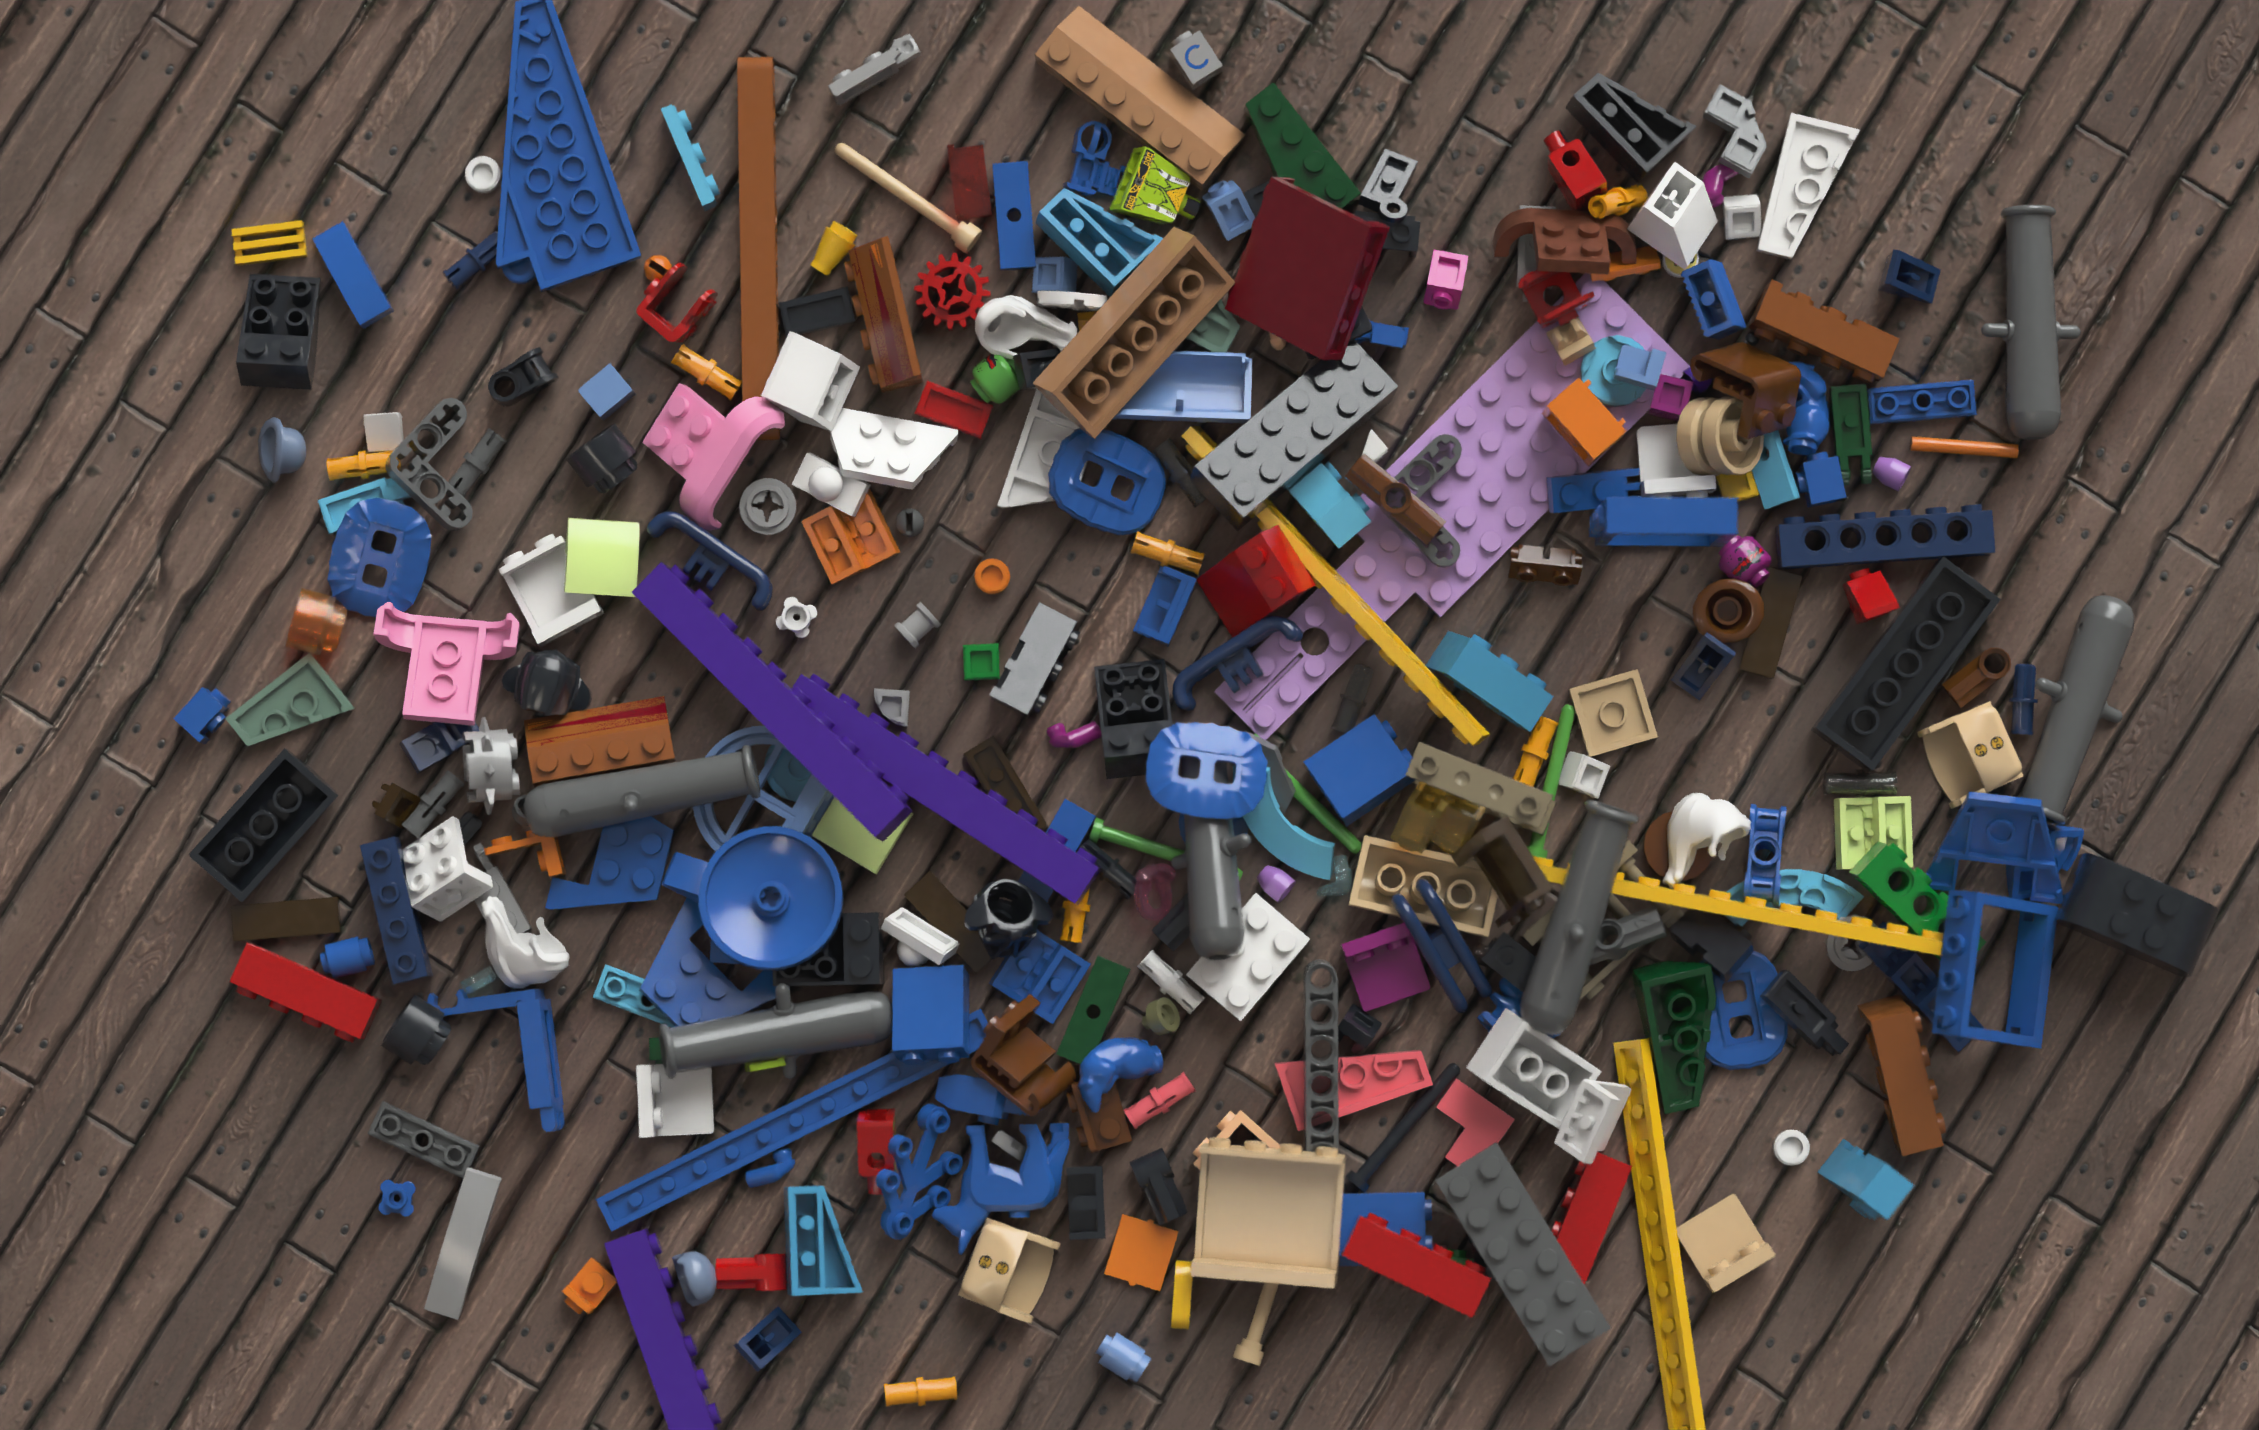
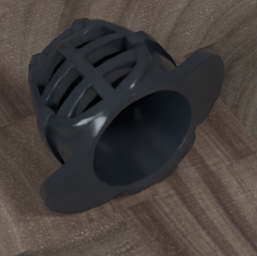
M556 649L527 652L521 664L508 669L501 680L503 688L514 693V699L521 708L534 712L535 716L566 715L569 709L585 710L590 706L592 700L590 689L580 678V666Z
M1001 879L988 883L974 896L973 903L966 911L964 923L965 927L969 930L978 931L990 959L994 960L998 957H1018V954L1036 937L1038 924L1048 925L1054 916L1048 902L1033 890L1018 881ZM999 897L1007 898L1011 901L999 899Z

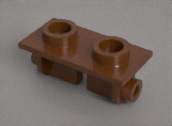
M1519 544L1518 548L1511 547V563L1508 578L1518 579L1526 583L1545 581L1553 582L1558 586L1579 585L1583 566L1581 565L1582 554L1576 553L1574 549L1550 548L1549 559H1543V547Z

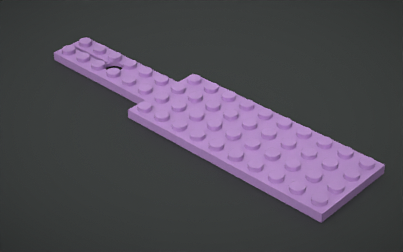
M1585 273L1575 283L1581 296L1592 291L1594 292L1592 300L1586 303L1587 307L1577 312L1580 321L1594 343L1602 338L1614 335L1632 338L1643 346L1645 351L1651 352L1652 349L1667 352L1661 374L1679 379L1683 377V371L1690 366L1605 281L1592 282L1589 273ZM1563 296L1553 306L1562 303ZM1536 321L1386 470L1394 478L1439 435L1449 434L1458 439L1462 448L1459 460L1419 498L1446 521L1444 524L1445 529L1459 543L1460 555L1453 565L1445 568L1434 565L1381 511L1377 504L1365 494L1360 496L1370 508L1365 514L1370 518L1371 522L1356 534L1364 543L1336 571L1384 622L1414 593L1440 618L1549 510L1546 477L1586 473L1603 456L1601 455L1588 467L1541 414L1553 399L1577 378L1581 379L1580 368L1583 356L1565 366L1546 332L1559 326L1558 321L1545 329H1542L1539 322ZM1646 389L1640 398L1629 405L1618 407L1604 406L1618 422L1622 418L1626 421L1622 427L1627 432L1650 409L1654 391ZM1441 442L1438 443L1439 452L1432 460L1429 454L1423 457V459L1432 463L1437 473L1442 470L1441 467L1437 466V463L1446 456L1449 459L1454 457L1451 453L1454 446L1450 442L1447 445H1443ZM1419 465L1411 469L1409 475L1414 484L1425 485L1428 483L1430 472L1426 467ZM1403 478L1398 481L1405 484ZM1388 492L1386 494L1389 507L1396 506L1401 508L1403 506L1400 500L1404 495L1401 492L1397 494ZM1438 532L1429 544L1432 542L1437 547L1438 551L1435 556L1439 560L1443 557L1450 560L1453 557L1450 554L1453 547L1450 543L1444 546L1435 539L1438 535H1441ZM1324 587L1317 589L1287 618L1294 621L1303 633L1310 628L1323 630L1329 640L1328 648L1324 653L1309 655L1302 649L1301 641H1289L1281 631H1277L1271 634L1252 653L1264 672L1263 676L1257 678L1249 667L1246 671L1252 679V683L1246 686L1239 675H1236L1234 679L1238 682L1241 690L1234 694L1226 681H1224L1214 691L1254 733L1264 740H1267L1367 641L1355 629L1354 625L1357 622L1348 613L1343 615L1330 602L1332 596ZM1299 653H1301V654L1303 655V657L1300 658V657L1297 656V655H1298Z

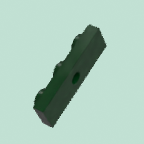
M1097 956L1058 1048L1057 1055L1081 1064L1090 1051L1099 1045L1131 969ZM1090 1005H1097L1101 1011L1099 1017L1095 1019L1089 1018L1086 1012L1087 1008Z

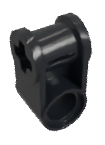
M541 347L523 354L513 363L491 376L488 389L497 404L501 406L515 405L529 395L545 389L558 380L557 373H552L543 359ZM533 364L540 373V376H537L534 369L532 368ZM510 380L515 384L514 392L510 396L501 397L496 393V387L501 381Z

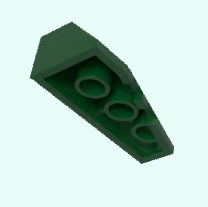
M1664 961L1631 969L1645 1038L1650 1040L1654 1075L1663 1113L1669 1114L1698 1107L1706 1067L1704 1064L1707 1042H1710L1711 1036L1709 1028L1712 1010L1715 1011L1716 1005L1711 965L1709 963Z

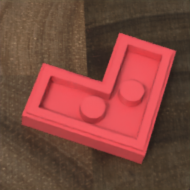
M1457 1078L1436 1106L1437 1109L1464 1127L1461 1134L1444 1156L1456 1166H1459L1497 1142L1498 1144L1515 1120Z

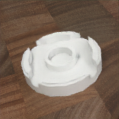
M1037 291V304L1040 307L1098 311L1107 301V296L1098 294Z

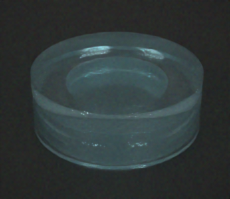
M490 965L468 976L459 983L464 993L470 994L491 983L497 976Z

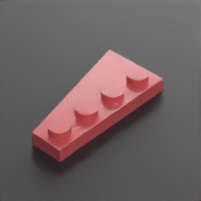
M1411 1050L1338 1057V1118L1433 1085L1422 1051ZM1304 1060L1274 1063L1297 1131L1304 1130ZM1323 1075L1317 1076L1312 1081L1311 1088L1318 1093L1325 1092L1329 1089L1331 1080ZM1324 1111L1317 1112L1312 1117L1311 1123L1313 1126L1328 1122L1331 1120V1115Z

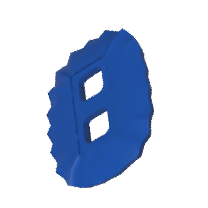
M1076 429L1071 435L1062 440L1048 472L1049 494L1055 500L1058 508L1087 526L1119 536L1137 533L1146 527L1156 514L1165 491V473L1158 458L1133 440L1105 429L1095 439L1091 438L1082 429ZM1086 461L1094 462L1102 467V474L1095 487H1091L1079 479ZM1118 475L1131 479L1134 483L1129 498L1126 501L1111 495L1112 486Z
M372 498L357 502L345 513L332 545L327 581L331 587L333 597L340 601L347 610L358 612L364 616L376 617L377 609L387 602L393 603V606L401 612H405L410 608L422 587L430 557L431 534L426 520L412 507L396 501ZM381 530L396 536L397 540L392 553H385L372 548L371 544L375 531ZM367 564L383 567L387 570L388 574L383 587L363 582L362 577Z
M1177 722L1168 728L1162 729L1150 744L1146 762V782L1153 798L1169 810L1202 818H1238L1252 812L1263 798L1267 780L1266 770L1268 761L1263 754L1261 744L1254 740L1247 732L1236 731L1229 726H1219L1214 723L1202 724L1192 722L1185 724ZM1181 757L1199 759L1200 770L1197 779L1182 778L1178 775L1179 759ZM1216 762H1227L1235 765L1234 783L1224 784L1214 781Z
M1754 951L1727 981L1742 980L1745 983L1747 998L1744 1001L1725 1002L1722 985L1725 982L1712 972L1716 1005L1715 1011L1712 1010L1709 1028L1711 1036L1710 1042H1707L1705 1057L1712 1065L1728 1070L1750 1069L1767 1064L1782 1052L1788 1037V1023L1760 997L1778 973L1775 966L1762 953ZM1743 1015L1750 1016L1753 1034L1747 1037L1733 1038L1729 1028L1730 1018Z

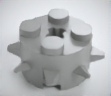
M482 717L479 731L463 732L465 743L470 742V745L462 746L464 780L469 782V790L473 789L472 792L466 793L468 803L484 802L487 814L491 815L494 801L511 800L512 795H520L519 775L516 773L515 768H512L511 760L518 759L517 741L513 737V733L508 734L507 729L490 730L486 718Z

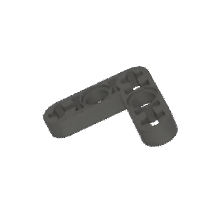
M446 398L438 403L393 450L386 460L385 467L389 476L442 527L447 530L456 531L471 521L473 515L472 507L451 484L428 464L429 460L457 432L467 418L466 407L461 401L455 398ZM454 409L456 413L453 418L456 422L450 420L441 429L435 425L444 417V410ZM426 430L433 434L435 438L433 448L425 449L420 446L417 440L420 431ZM411 451L417 454L407 465L411 471L404 469L401 472L397 469L399 461L396 457L401 460ZM423 480L435 482L438 487V494L435 498H427L421 493L420 485ZM445 494L448 495L449 499L438 509L435 504L442 500ZM459 507L462 510L459 514L462 521L458 518L452 521L448 517L451 514L449 508Z
M1439 435L1394 478L1397 481L1403 478L1407 487L1417 493L1415 496L1421 498L1457 463L1462 452L1460 442L1453 435ZM1441 442L1443 445H1447L1450 442L1454 446L1451 451L1454 457L1452 459L1446 456L1437 463V466L1441 467L1442 470L1437 473L1432 463L1423 459V457L1429 454L1432 460L1439 452L1437 444ZM1420 465L1428 469L1430 472L1428 483L1416 485L1411 481L1409 474L1413 467ZM1393 490L1390 492L1392 494H1397L1399 491ZM1404 496L1400 500L1402 505L1405 504ZM1386 515L1437 567H1450L1459 558L1460 545L1444 526L1439 531L1441 535H1438L1435 539L1443 546L1447 543L1452 545L1453 548L1450 554L1453 557L1450 560L1446 557L1439 560L1435 556L1438 549L1432 542L1426 548L1419 539L1395 519Z

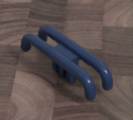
M666 511L660 513L648 523L647 532L653 538H659L669 528H676L700 544L684 566L683 572L689 575L694 570L696 564L700 565L701 568L694 579L701 583L707 573L710 572L713 576L708 580L706 588L712 591L728 568L732 566L756 584L757 588L752 598V606L758 611H763L767 608L772 598V584L761 568L678 512Z
M1268 616L1259 620L1183 669L1177 675L1173 683V697L1177 706L1186 711L1194 710L1196 701L1192 695L1193 686L1217 669L1235 694L1241 690L1238 682L1234 679L1236 675H1239L1246 686L1252 683V679L1246 671L1247 668L1250 667L1257 678L1264 675L1262 668L1250 651L1251 647L1277 631H1281L1287 640L1299 642L1303 638L1302 630L1294 621L1281 616Z
M1419 879L1416 882V889L1424 899L1440 928L1428 925L1424 929L1412 907L1402 894H1394L1391 903L1452 1003L1454 1010L1458 1013H1464L1468 1008L1467 1001L1448 969L1461 962L1477 993L1482 998L1491 996V985L1431 884L1426 879Z

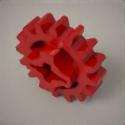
M957 253L952 254L951 261H946L945 257L940 254L938 255V265L935 266L928 261L926 263L929 270L928 274L919 272L917 275L923 282V285L914 286V292L922 294L923 297L915 301L917 307H927L922 315L924 319L930 318L933 315L935 317L934 326L937 328L944 321L947 322L948 331H952L954 323L958 322L963 330L967 329L966 320L971 318L975 321L976 311L985 304L982 302V299L991 297V291L983 289V286L990 283L989 278H980L978 276L982 272L983 267L981 265H977L974 268L970 267L972 259L969 256L963 262H959ZM955 269L952 275L943 278L938 276L942 271ZM968 276L975 282L976 295L966 288L965 283ZM959 282L958 289L961 296L954 295L947 302L945 287L952 288L954 284ZM929 288L939 295L940 301L937 308L933 306L929 299ZM961 306L969 308L960 314L950 315L952 309Z

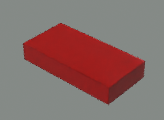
M927 381L914 414L951 429H957L959 432L981 440L994 406Z

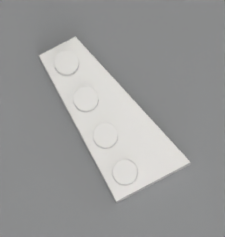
M1795 113L1790 114L1756 251L1792 259L1849 149L1860 131L1859 129Z

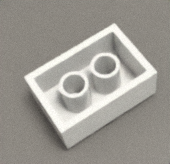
M1257 893L1242 908L1244 941L1239 953L1223 960H1210L1201 957L1186 974L1188 978L1239 1021L1246 1016L1310 940L1309 937Z
M1505 1008L1466 1067L1483 1081L1559 1130L1582 1079L1596 1081L1602 1072L1547 1034L1535 1031L1529 1023Z

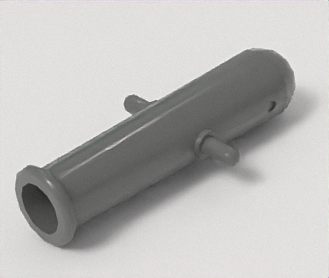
M2047 205L2011 206L2001 211V217L2006 219V320L2003 323H1986L1981 328L1984 336L2002 337L2006 341L2005 417L2012 434L2025 440L2047 438L2054 434L2058 428L2061 417L2057 342L2059 339H2077L2081 334L2078 326L2060 325L2056 321L2051 217L2056 214V209Z
M2108 595L2094 596L2084 605L2080 612L2058 682L2056 683L2042 677L2035 683L2036 689L2050 695L2052 702L2021 797L2042 800L2047 823L2064 825L2066 823L2063 813L2099 719L2103 718L2110 722L2118 723L2123 717L2121 711L2107 704V698L2134 631L2135 620L2132 608L2125 601Z
M744 745L741 752L543 784L534 788L526 795L524 813L526 822L534 834L542 837H559L749 794L752 798H759L760 783L752 748L749 745Z
M1181 757L1182 778L1197 779L1200 770L1199 759ZM1219 761L1215 763L1213 778L1217 783L1229 784L1226 762ZM1184 814L1186 850L1184 854L1175 856L1171 864L1177 870L1187 867L1190 939L1194 950L1199 956L1210 960L1228 959L1239 953L1244 941V922L1236 853L1238 850L1248 847L1251 843V838L1247 834L1234 836L1232 819L1202 818Z
M1592 800L1585 803V808L1589 811L1521 998V1018L1529 1023L1535 1031L1548 1035L1562 1033L1568 1028L1575 1017L1631 825L1637 824L1639 821L1638 816L1631 812Z
M781 983L776 987L777 1004L773 1008L669 1028L665 1023L659 1026V1044L664 1070L667 1077L673 1079L676 1076V1072L784 1057L783 1075L788 1079H792L797 1074L796 1058L799 1055L870 1046L886 1040L892 1034L893 1006L885 994L874 990L856 991L793 1004L790 999L789 987Z

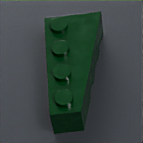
M1274 82L1245 104V113L1265 153L1274 177L1295 179L1293 185L1343 210H1347L1360 199L1361 192Z

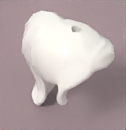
M1013 295L995 298L985 303L979 309L975 318V332L981 345L991 354L1001 355L1008 359H1013V356L1017 355V353L1009 351L1010 349L1023 346L1032 340H1046L1057 346L1061 352L1077 334V327L1074 322L1068 324L1047 310L1030 303L1022 297Z
M1692 793L1685 796L1674 807L1668 823L1669 868L1663 879V884L1669 885V888L1673 889L1674 883H1680L1684 879L1694 862L1697 849L1708 847L1709 855L1714 857L1717 854L1716 847L1720 842L1722 847L1718 851V857L1724 861L1730 843L1733 840L1745 837L1749 833L1751 821L1729 801L1722 799L1711 800L1703 793Z
M489 896L487 901L481 903L486 918L485 944L488 958L497 976L505 985L513 989H523L530 984L545 983L555 978L569 966V953L562 943L547 930L543 917H539L536 921L540 935L516 933L508 920L501 900L497 897Z

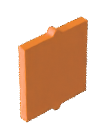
M1122 1214L1104 1274L1128 1281L1130 1286L1138 1284L1161 1291L1179 1231L1154 1224L1153 1219L1144 1221Z

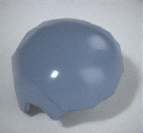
M689 1251L673 1256L674 1267L687 1303L691 1304V1306H697L709 1301L713 1297L717 1285L715 1267L709 1259L697 1251Z

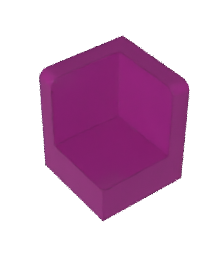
M1660 374L1648 414L1678 421L1681 411L1689 402L1693 382Z

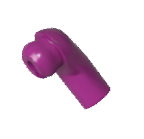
M1723 164L1708 170L1702 180L1713 208L1720 206L1724 201V196L1721 194L1724 182L1739 174Z
M1095 721L1068 733L1063 723H1057L1046 730L1050 738L1048 742L1055 748H1078L1101 738V730Z

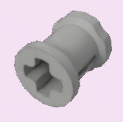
M921 602L916 605L917 610L904 622H897L894 625L915 649L919 646L918 641L932 628L938 629L941 626L940 622Z

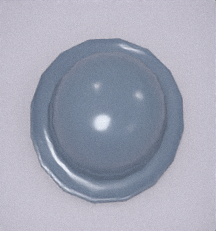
M272 417L264 423L258 438L260 463L267 478L276 483L280 475L292 473L300 469L306 459V443L302 434L293 428L283 427L281 420L276 417Z

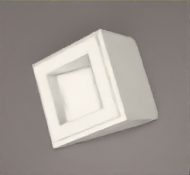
M1758 195L1724 197L1722 205L1726 240L1760 237L1761 204Z
M399 412L363 415L369 453L393 451L403 441L402 415Z
M1371 429L1363 453L1377 463L1387 455L1388 448Z
M1570 751L1561 771L1559 785L1598 799L1610 765L1584 754Z

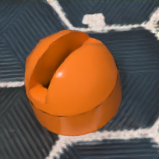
M654 255L645 262L644 273L650 282L656 278L661 280L664 276L649 267L650 264L654 262L667 270L664 276L672 268V264L665 256Z

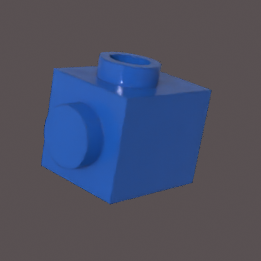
M1828 452L1806 456L1807 462L1799 466L1800 472L1795 473V479L1799 494L1805 493L1807 508L1839 502L1847 498L1838 456L1828 457Z

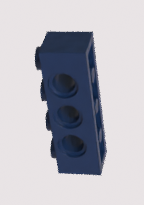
M394 836L360 845L393 984L399 985L432 977V968L418 910L411 907L401 839Z

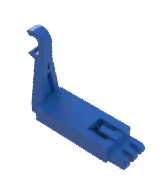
M459 989L455 994L458 998L457 1005L445 1009L439 1007V997L434 993H430L427 1002L445 1013L444 1016L517 1007L529 1108H540L541 1124L544 1131L562 1130L565 1126L564 1103L551 999H545L544 989H531L468 998L465 990Z

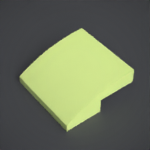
M568 518L564 592L636 597L632 591L637 587L639 522Z
M1911 796L1834 799L1836 870L1852 869L1877 841L1888 846L1891 843L1896 844L1908 856L1904 861L1911 868L1913 867Z
M834 797L812 836L877 875L913 816V813L882 842L875 838Z

